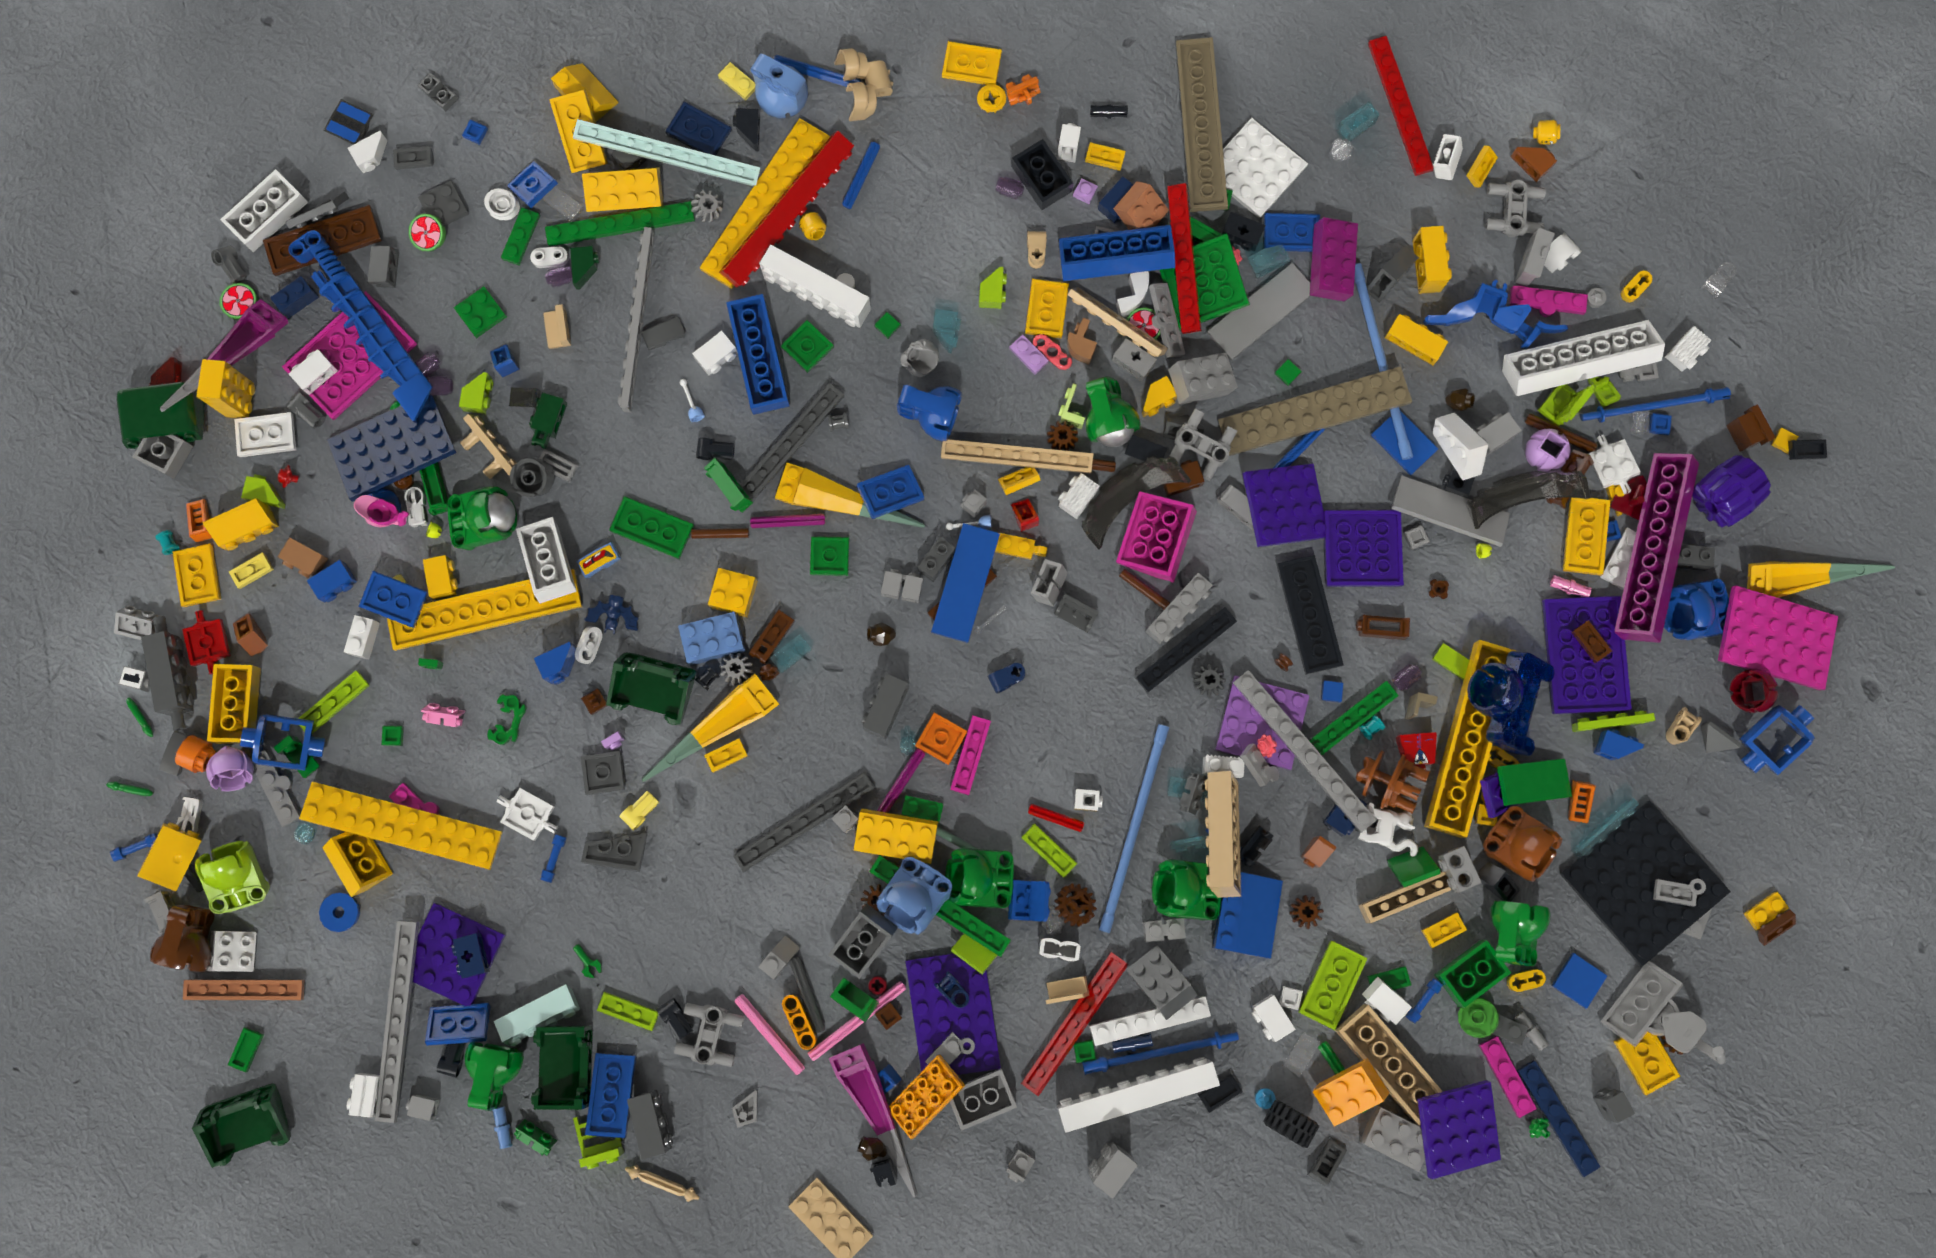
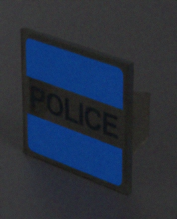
M341 99L323 131L354 145L359 142L360 138L363 139L366 135L373 114Z

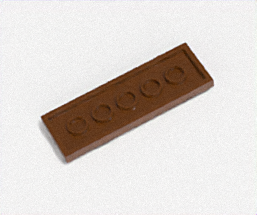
M368 205L265 239L263 243L272 272L275 276L318 262L314 257L307 263H299L289 253L290 244L308 231L315 230L320 233L330 246L329 250H333V255L336 256L381 242L382 239L372 207ZM319 239L314 240L313 244H316ZM300 250L297 255H300L303 250Z

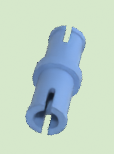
M500 1106L492 1111L496 1125L494 1131L497 1132L499 1148L504 1149L513 1145L509 1132L511 1127L510 1123L507 1122L505 1106Z

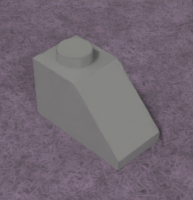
M785 935L759 965V968L772 979H776L801 947Z

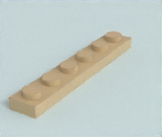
M1079 287L1072 288L1068 293V296L1073 298L1072 301L1075 304L1083 305L1090 314L1102 318L1103 323L1114 326L1119 334L1130 337L1135 345L1143 346L1150 355L1159 357L1166 353L1168 349L1166 346Z

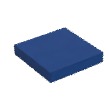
M533 161L507 186L525 204L532 208L558 183Z
M1572 953L1551 986L1587 1009L1607 978V975L1575 953Z

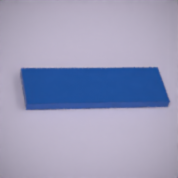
M963 523L931 633L965 643L969 642L1000 533Z

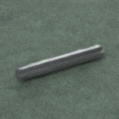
M795 957L789 962L814 1033H820L825 1028L799 957Z

